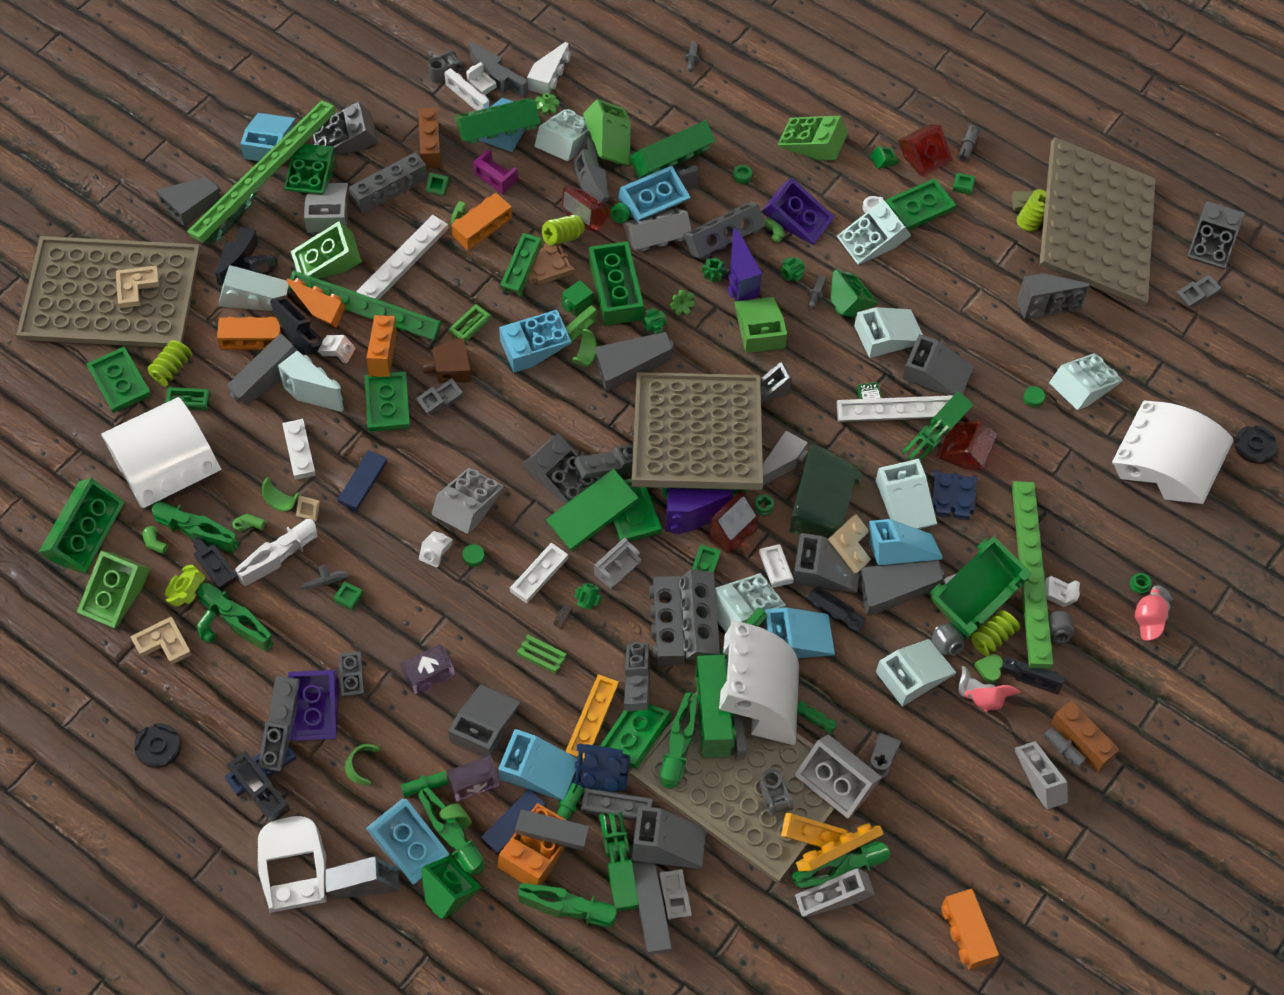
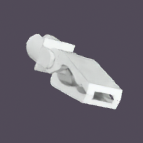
M305 519L292 529L287 527L288 533L279 537L278 540L261 545L235 568L240 583L247 586L280 568L281 563L299 549L303 552L302 547L317 537L314 521Z

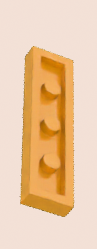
M597 675L565 752L578 758L577 744H595L619 686V681ZM583 753V757H582V761H583V762H584L585 753Z
M870 823L859 826L857 828L858 832L854 834L850 832L839 837L840 841L836 843L832 841L821 846L822 850L818 852L814 850L803 855L804 859L796 862L798 870L812 871L883 835L881 826H871Z

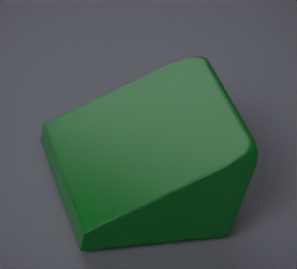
M877 146L870 155L877 169L899 163L894 151L889 147Z
M430 173L425 192L445 196L451 178Z

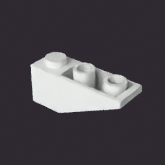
M563 43L534 63L527 76L528 90L540 94H550L551 90L556 88L557 78L563 74L565 62L568 63L570 60L569 43Z

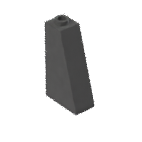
M664 332L595 347V360L605 392L611 391L636 378L637 372H648L670 361L671 352L674 351V344L672 339H668L667 333Z
M280 333L227 384L232 391L230 395L238 403L243 401L246 405H249L282 381L278 365L298 350Z
M939 560L861 568L859 580L866 616H872L930 593L945 578L944 569L940 568Z

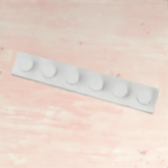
M432 215L356 292L379 300L448 230V224Z
M953 396L837 400L838 422L931 419Z

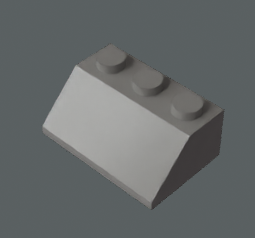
M679 208L659 212L641 221L632 219L622 223L631 247L636 250L638 249L639 252L649 250V246L656 244L657 247L668 245V241L671 240L676 242L684 241L683 234L691 231L688 212Z
M829 734L816 742L795 773L797 778L846 818H850L882 778Z

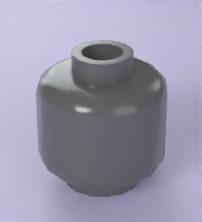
M1054 611L1048 615L1051 641L1057 644L1068 642L1075 634L1073 619L1070 614L1065 611Z
M952 623L940 624L934 629L932 642L943 655L955 656L963 650L965 637Z

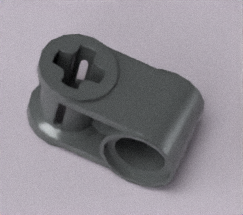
M449 50L429 60V79L435 83L445 80V72L451 68L455 73L460 74L464 70L465 64L456 57L455 51Z
M879 733L869 767L882 777L881 779L887 777L893 760L896 758L901 740Z
M773 768L765 770L761 777L760 790L764 797L768 814L774 816L776 812L786 809L789 811L793 810V802L781 773ZM773 779L776 785H768L765 780Z

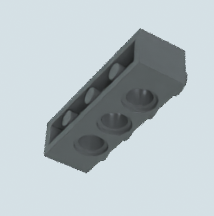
M414 152L350 186L351 202L361 215L427 180L426 164Z
M749 202L683 235L690 255L704 259L709 257L711 252L723 250L727 247V244L732 242L733 229L737 228L743 238L748 234L758 233L760 228L766 225L759 204ZM743 220V226L740 227V222ZM727 228V233L724 236V229ZM708 236L711 238L709 244H707Z
M690 569L681 577L679 582L682 593V629L684 630L685 639L683 649L686 654V660L697 661V656L720 655L714 573Z
M680 576L653 577V585H649V599L653 598L654 605H650V618H655V625H651V637L656 638V645H652V656L657 658V666L684 665L685 652L683 649L684 636L682 629L681 590L679 587ZM666 599V600H669L670 602H669V603H662L661 600ZM669 619L671 622L664 623L661 620ZM670 639L672 640V642L665 643L663 640Z

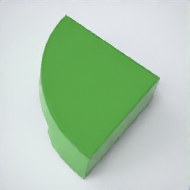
M458 202L452 214L450 226L456 219L467 214L466 203Z

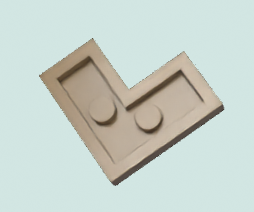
M157 265L116 271L119 308L140 306L139 289L159 287Z
M857 514L852 516L828 539L854 574L871 560L858 543L869 530Z
M172 616L130 636L141 658L160 648L163 649L171 665L191 656V652Z

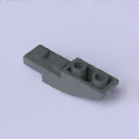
M473 42L469 44L470 57L474 66L480 62L484 65V72L496 82L497 90L504 94L509 89L523 98L528 94V80L510 71L507 67H503L502 58L487 51L482 46H478Z
M588 137L579 149V155L574 160V166L585 195L593 207L599 210L603 204L607 203L609 198L605 169L599 168L596 146L592 138Z
M633 444L616 446L613 452L579 456L574 463L583 479L596 477L598 481L612 469L619 476L632 472Z
M649 642L627 644L625 711L648 710V704H650Z
M278 675L275 677L268 721L265 722L258 763L259 768L275 771L282 770L297 711L298 701L296 700L300 679Z

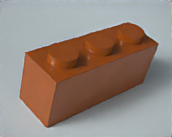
M437 108L418 109L421 159L426 164V168H441Z
M1072 700L1055 713L1050 723L1067 740L1070 739L1073 742L1072 745L1087 757L1085 761L1097 773L1109 765L1120 751Z

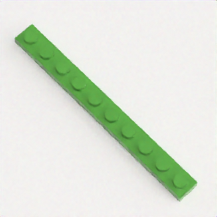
M321 100L187 231L190 237L201 243L208 239L218 227L236 212L269 177L337 112L334 105Z
M1013 481L1012 493L1019 561L1032 573L1029 579L1021 586L1029 668L1051 669L1053 658L1034 482Z

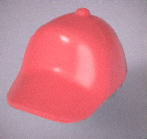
M1159 585L1154 586L1150 595L1143 597L1139 601L1135 610V618L1140 627L1141 638L1145 641L1157 639L1162 635L1171 607L1169 602L1173 601L1170 593Z
M962 666L959 693L962 697L972 699L976 706L985 712L1001 709L1006 697L1020 694V691L1013 686L1002 685L995 687L992 684L984 685L978 680L971 678L969 670Z

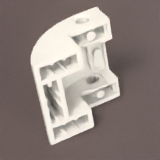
M179 397L101 434L120 472H123L141 508H145L221 470L198 424Z
M1143 401L1112 464L1115 466L1120 479L1157 483L1165 500L1203 504L1234 440L1219 424L1195 410L1172 403Z
M732 620V624L724 638L723 653L728 654L729 657L727 681L721 689L719 710L752 718L751 735L794 745L796 743L799 662L796 653L788 643L776 634L754 625Z

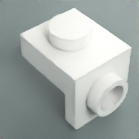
M481 62L472 66L467 71V83L472 84L481 94L486 95L496 88V82L484 72V65Z
M327 335L322 341L318 352L322 356H338L343 363H348L355 350V346L345 335Z
M433 531L422 542L419 560L438 567L442 555L451 547L453 539L445 536L443 533Z
M1050 576L1045 580L1046 599L1066 607L1078 600L1080 582L1075 580L1067 584Z

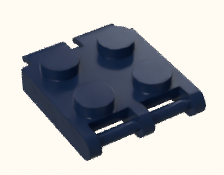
M935 470L932 491L933 509H935V515L950 517L952 511L954 512V518L969 520L970 514H973L975 510L977 476L967 477L960 476L958 473H939V470Z
M583 743L577 744L578 760L575 762L576 777L573 779L576 787L579 785L584 789L589 788L617 793L618 790H626L630 755L623 754L621 749ZM583 753H585L584 762L582 761ZM581 770H583L582 779H580Z

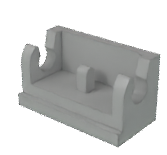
M623 538L594 565V575L612 590L641 563V559L638 557L640 552L626 538Z

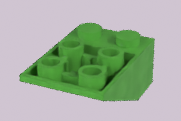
M597 99L583 113L586 125L592 136L591 138L596 146L597 154L602 159L629 166L631 122L625 108Z
M841 116L790 118L778 143V147L816 160H836L848 130Z
M774 297L734 302L745 353L785 348L787 331L783 316Z

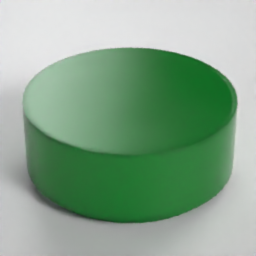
M746 165L735 167L733 170L734 181L738 184L749 183L752 179V169Z
M617 203L611 208L610 215L616 223L622 224L630 218L631 211L626 204Z
M1036 386L1027 388L1023 396L1024 402L1030 407L1041 406L1045 399L1044 391Z
M472 544L463 550V561L466 565L477 567L483 563L485 555L481 546Z

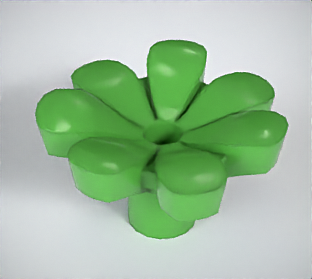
M543 93L541 97H536L535 99L537 110H542L544 115L548 114V111L552 114L556 113L555 107L560 105L556 96L549 93Z
M680 290L679 295L672 297L674 302L670 304L672 310H675L676 315L680 316L682 311L686 315L691 312L688 307L695 305V301L691 300L694 298V294L690 292L686 294L685 290Z

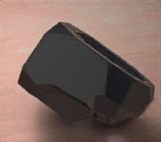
M273 255L248 256L243 259V269L264 275L273 272L278 265L277 258Z

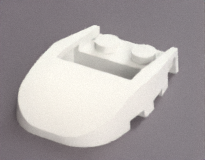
M293 816L274 820L265 825L259 833L258 874L270 913L327 902V897L324 894L326 852L322 844L320 832L309 818ZM314 852L317 878L270 887L267 861Z

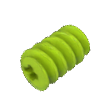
M1037 189L1033 191L1017 216V224L1023 230L1036 231L1043 223L1046 200L1045 190Z
M577 215L548 220L543 225L542 237L546 244L550 246L577 240L585 230L584 223Z
M171 340L168 346L163 349V352L158 355V358L153 361V364L149 365L148 372L157 383L167 386V380H173L172 374H178L177 368H183L182 363L188 362L187 357H192V352L183 343Z
M1000 610L971 635V641L981 654L988 656L989 651L995 652L996 646L1001 647L1002 641H1008V636L1011 637L1014 635V631H1019L1020 624L1010 613Z

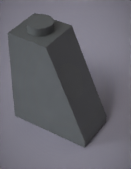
M207 177L159 189L157 190L160 204L181 224L186 226L221 199V189L216 182H211Z
M376 856L325 870L326 879L324 880L326 893L337 898L400 891L399 869Z

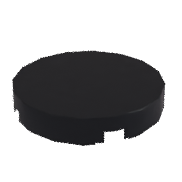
M1246 426L1238 432L1234 440L1238 455L1254 464L1268 462L1273 458L1277 450L1275 436L1262 426Z
M156 723L153 724L154 726H147L136 736L134 743L135 754L139 761L147 767H166L174 762L180 753V737L176 730L168 724Z

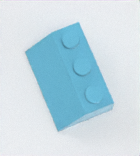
M672 166L620 187L618 196L620 203H624L629 207L631 211L630 217L637 221H641L691 198Z

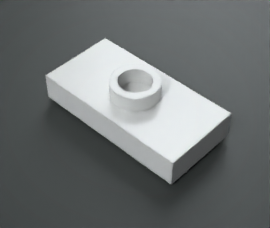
M781 545L760 549L759 554L772 588L793 583V576Z

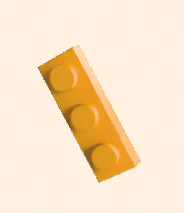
M786 813L781 836L821 848L825 843L840 841L839 837L846 834L847 830L792 813Z

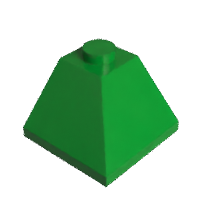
M837 269L833 271L831 301L835 305L834 309L838 314L853 317L857 315V312L867 310L878 303L856 274Z
M451 855L427 864L421 869L425 902L432 909L433 913L441 919L455 914L482 888L462 869Z

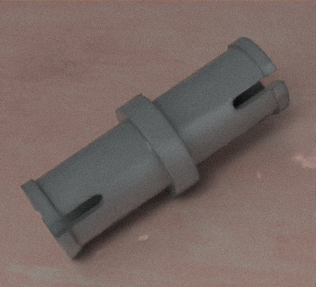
M973 125L968 126L966 136L961 141L962 147L957 156L961 162H963L964 157H966L964 162H968L972 150L976 147V139L980 132V128L976 125L973 131Z
M1054 726L1043 735L1044 738L1058 749L1057 752L1060 755L1063 754L1076 768L1086 760L1087 757L1072 745L1073 742L1061 735Z

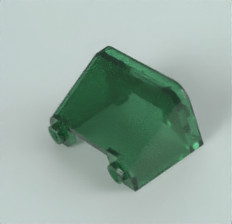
M811 444L796 497L789 532L799 535L800 533L817 535L829 539L843 526L854 483L859 484L861 472L858 471V466L821 446Z

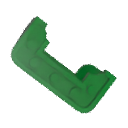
M994 536L990 540L985 538L977 546L979 549L978 553L947 584L942 586L939 583L930 592L933 595L931 600L950 623L964 635L966 640L1032 575Z

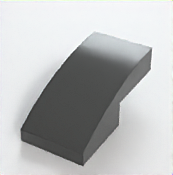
M1208 274L1195 283L1193 281L1177 291V294L1190 308L1214 297L1221 292L1222 288Z
M451 378L436 390L432 387L416 399L429 415L452 405L465 395Z
M683 870L659 873L668 920L691 916Z

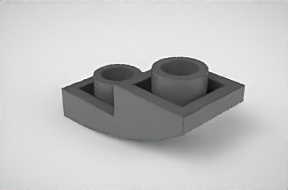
M361 651L338 654L341 697L364 694Z

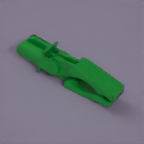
M957 391L930 421L931 425H926L906 446L902 453L905 455L917 443L918 447L911 453L908 459L911 461L923 449L925 452L918 458L921 462L942 440L940 436L942 434L945 436L974 404Z
M156 502L152 507L155 521L169 527L172 533H174L175 529L180 530V532L192 539L201 538L205 545L211 543L217 549L234 553L238 548L236 534L208 517L184 513L180 505L176 508L163 502Z
M203 583L199 586L198 597L201 604L216 614H220L221 618L235 634L265 652L272 648L274 642L271 634L248 609L229 600L226 591L223 593L210 583ZM240 622H242L244 625L251 626L252 628H254L255 631L244 627Z
M685 693L671 727L669 755L664 754L660 770L661 783L667 789H673L678 786L686 768L685 755L692 743L697 695L694 693ZM689 706L690 711L688 715L690 722L682 734L680 724L687 715V707Z
M428 787L422 789L418 796L436 831L456 850L452 855L465 872L471 875L480 874L484 870L485 863L472 840L467 842L468 840L456 818L447 819L448 826L438 821L434 806L430 804L427 796L441 810L446 806Z
M622 811L618 812L620 832H617L614 813L608 814L610 834L607 832L605 815L601 814L599 816L605 855L610 859L607 868L613 904L616 911L639 908L631 859L627 860L629 846Z
M873 841L857 847L856 852H848L812 871L797 870L791 873L792 881L795 886L803 888L823 884L854 869H860V867L870 870V867L882 864L888 860L890 850L885 844ZM824 867H834L830 869L829 872L826 874L815 877L812 876L815 872Z
M521 883L518 888L519 903L551 916L585 919L586 926L591 923L602 927H612L616 922L615 906L594 900V896L591 901L568 893L563 888ZM540 898L552 899L557 902H548Z

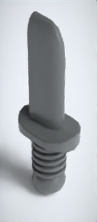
M691 41L690 52L685 57V60L688 62L687 70L690 72L694 70L695 63L699 62V56L697 55L698 44Z
M820 275L816 280L814 289L809 290L808 295L811 298L808 307L810 309H814L818 299L823 298L821 290L826 276Z

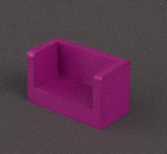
M490 149L486 150L473 162L474 175L502 195L518 182V169L514 167L508 172L492 160V151Z

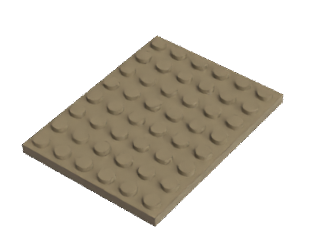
M1055 137L1051 141L1039 265L1145 306L1148 303L1156 178Z
M40 236L16 334L18 340L166 347L171 340L183 343L201 250L200 245ZM157 265L159 287L139 289L140 306L119 308L116 271Z
M637 372L632 486L763 490L760 375Z
M697 702L692 743L685 755L686 768L678 786L673 789H667L662 785L660 778L664 754L669 755L670 734L674 719L657 738L638 769L633 768L629 776L696 825L704 828L707 833L779 884L808 846L807 843L781 836L786 813L825 823L835 810L832 805L795 776V773L814 745L797 733L794 745L751 735L752 718L743 716L747 749L745 758L736 760L735 748L731 749L730 757L702 758ZM689 706L687 707V715L680 724L682 734L690 722L688 715L690 711ZM770 768L777 769L781 773L793 802V810L789 811L786 809L776 812L774 816L768 814L764 797L760 790L762 774ZM773 779L765 780L768 785H776Z

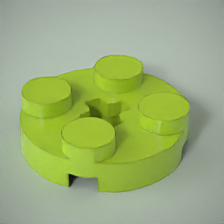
M187 565L181 570L184 573L179 577L175 575L169 582L165 596L168 597L166 601L171 605L190 604L196 596L195 591L205 579V575L194 565Z

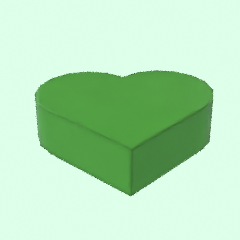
M992 654L975 662L974 666L986 682L995 683L1000 677L1003 661L1000 656Z

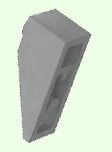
M785 431L763 463V485L795 469L799 462L803 463L808 455V451H806L808 442Z
M1036 741L1016 747L1015 752L1036 796L1045 808L1050 809L1068 803L1067 781Z
M857 868L823 884L800 892L795 897L801 915L804 918L855 904L875 894L868 873Z

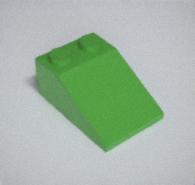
M340 221L291 251L297 272L317 279L346 272L362 262L353 232Z
M101 551L77 613L112 628H117L142 590L150 568L113 552Z

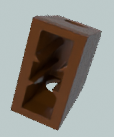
M463 338L434 347L432 349L433 360L422 361L424 374L436 372L439 383H446L451 378L455 382H471V371Z

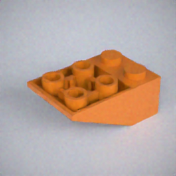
M539 803L531 811L565 820ZM514 834L500 852L497 868L521 883L542 885L566 846Z

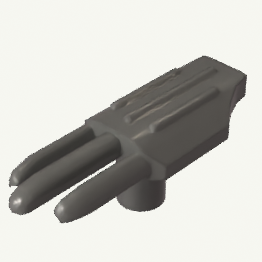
M322 565L318 567L321 576L318 579L303 583V586L299 588L308 589L318 585H328L347 578L349 575L347 571L329 573L327 565Z

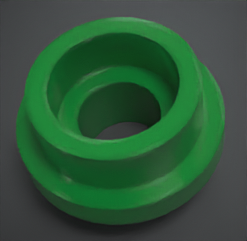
M1138 573L1131 577L1129 585L1135 593L1146 594L1150 591L1152 582L1148 575Z

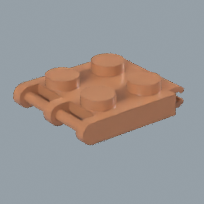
M545 243L544 247L540 249L528 277L530 284L537 282L538 285L575 273L574 267L568 261L567 253H564L561 247L562 243L551 246Z

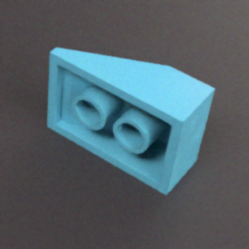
M407 799L398 801L365 828L412 885L422 878L421 869L423 866L449 855L448 851Z

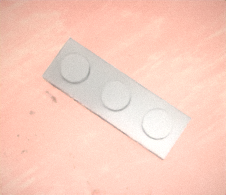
M451 68L445 72L446 86L475 110L489 108V100L486 95L478 92L472 84L467 83L459 73H455Z
M303 419L282 423L294 479L315 476Z
M550 543L510 587V592L527 604L566 562L568 554L553 543Z

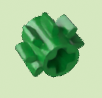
M788 257L782 261L781 274L786 280L798 281L804 277L802 273L805 272V264L800 258Z
M717 258L706 259V265H702L701 272L704 273L703 279H707L711 283L721 282L722 276L726 275L724 261L721 262Z
M654 308L645 311L646 316L642 317L645 330L647 332L651 331L654 334L662 332V327L667 324L664 313Z
M584 583L583 587L579 586L576 589L574 598L578 599V606L592 610L593 606L597 607V605H600L603 595L598 594L599 587Z

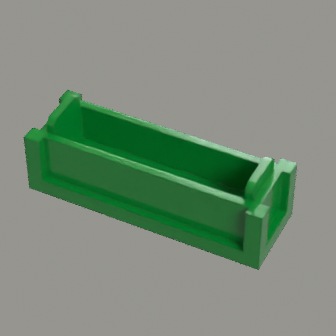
M522 233L500 284L504 292L508 293L509 291L516 293L519 297L523 296L522 291L540 249L544 247L541 238Z

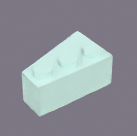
M229 265L218 306L273 311L270 303L271 299L287 295L289 284L286 280Z

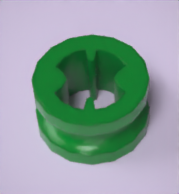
M765 494L759 495L755 500V512L761 516L771 514L774 506L772 497ZM762 502L766 503V508H762Z

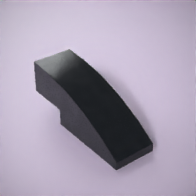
M240 227L235 242L226 241L215 271L218 285H223L229 265L242 269L243 259L253 254L258 243L255 229Z
M286 295L272 298L270 303L274 314L295 348L303 356L318 352L323 339L310 328L313 320Z
M246 751L226 764L269 822L278 820L290 811L286 801Z

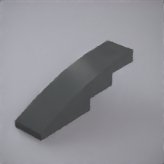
M632 863L640 921L647 954L671 952L668 926L655 863Z

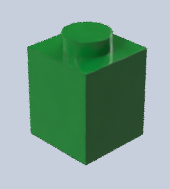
M579 280L562 292V307L566 312H570L576 317L593 305V292Z

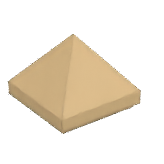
M299 496L296 516L317 521L320 501Z

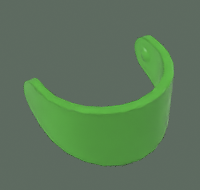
M583 329L580 349L577 357H573L572 363L589 367L594 362L595 347L597 345L595 336L590 330Z
M266 477L262 485L264 500L269 506L278 511L290 510L300 496L298 492L294 497L280 492L271 484L268 477Z
M363 744L355 748L345 762V773L351 781L366 786L371 784L370 780L360 777L354 771L352 758L361 751L379 752L380 748L378 746Z
M459 803L451 804L440 811L442 819L456 818L463 830L467 829L472 823L471 818Z

